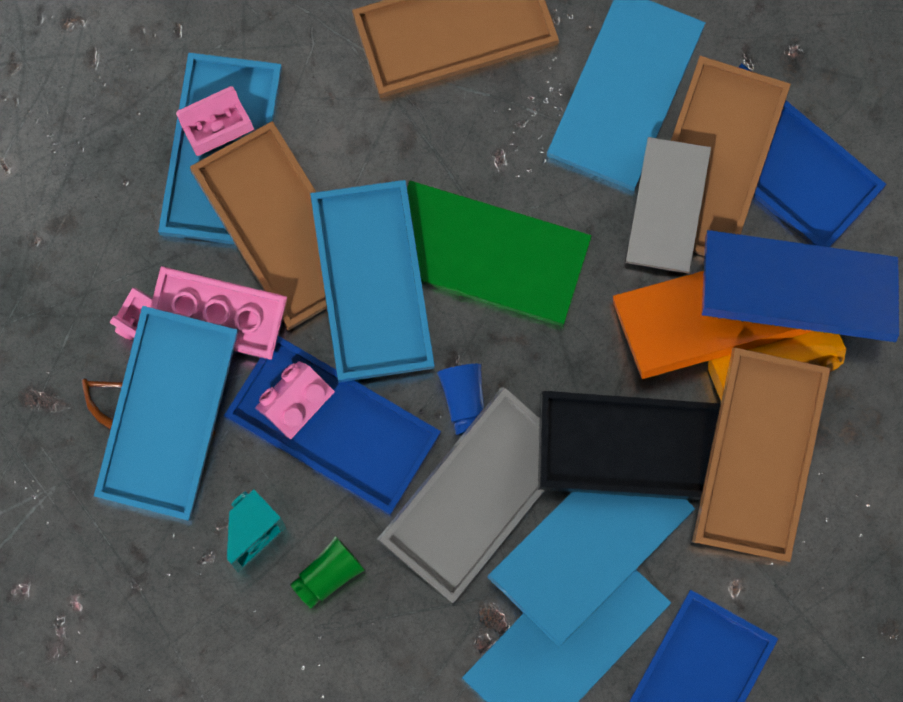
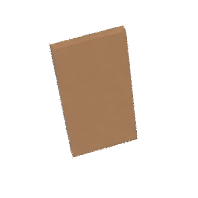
M383 0L352 10L380 98L559 44V39L545 0Z
M699 56L671 141L711 147L693 253L704 256L707 230L741 235L791 86L790 83L703 56Z
M269 122L190 166L191 173L263 291L287 296L282 318L286 329L289 331L327 309L310 193H315L316 190L274 122Z
M732 348L692 542L787 562L791 561L830 368L740 348Z

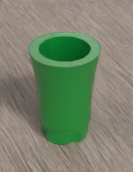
M335 535L326 548L310 565L299 573L300 577L295 579L290 586L311 609L320 600L323 602L335 590L366 570Z

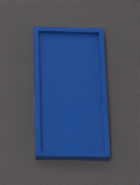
M742 63L739 65V68L751 71ZM786 100L753 197L810 245L832 247L887 184Z
M707 230L704 252L702 315L897 342L899 337L898 257Z
M280 336L277 338L273 359H259L224 414L226 419L389 516L395 511L441 435L440 430L355 380L338 383L336 369ZM300 361L309 365L335 392L296 435L289 439L255 407L260 403V396L267 389L274 388L282 379L283 371L289 365Z
M690 590L629 702H745L778 638Z

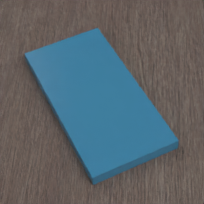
M613 0L547 151V156L635 191L642 173L648 137H658L706 22L650 0Z
M188 53L179 110L233 86L240 103L252 122L253 131L271 121L274 122L282 66L277 63ZM177 117L158 230L159 235L235 245L191 173L190 166L251 132L200 156H196Z
M406 180L310 193L338 383L434 369L435 365Z
M142 306L94 497L188 521L191 520L239 330Z
M571 492L487 578L560 647L695 510V507L685 499Z
M635 570L560 647L523 613L462 679L485 702H579L664 612L671 602L642 574Z

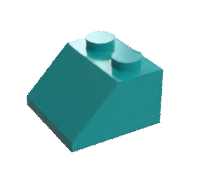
M255 489L249 494L246 491L241 493L232 502L231 505L234 508L229 511L227 560L237 572L243 569L286 529L282 518Z

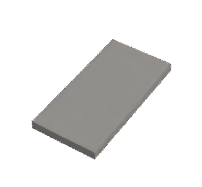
M505 387L499 389L377 538L379 542L451 603L457 600L544 492V490H538L540 418Z

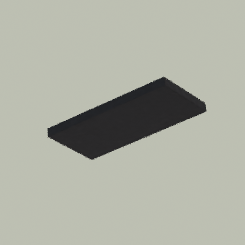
M542 391L540 394L538 490L701 501L721 404Z

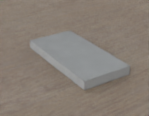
M648 137L626 263L690 273L711 147Z

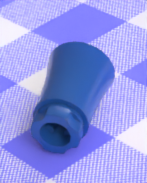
M480 363L450 367L437 372L445 393L451 423H454L456 435H463L485 408L482 389V364Z

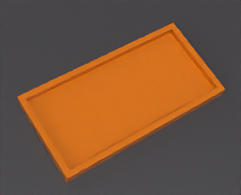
M704 271L613 296L615 310L642 379L731 355L732 348L749 350L814 332L703 316Z

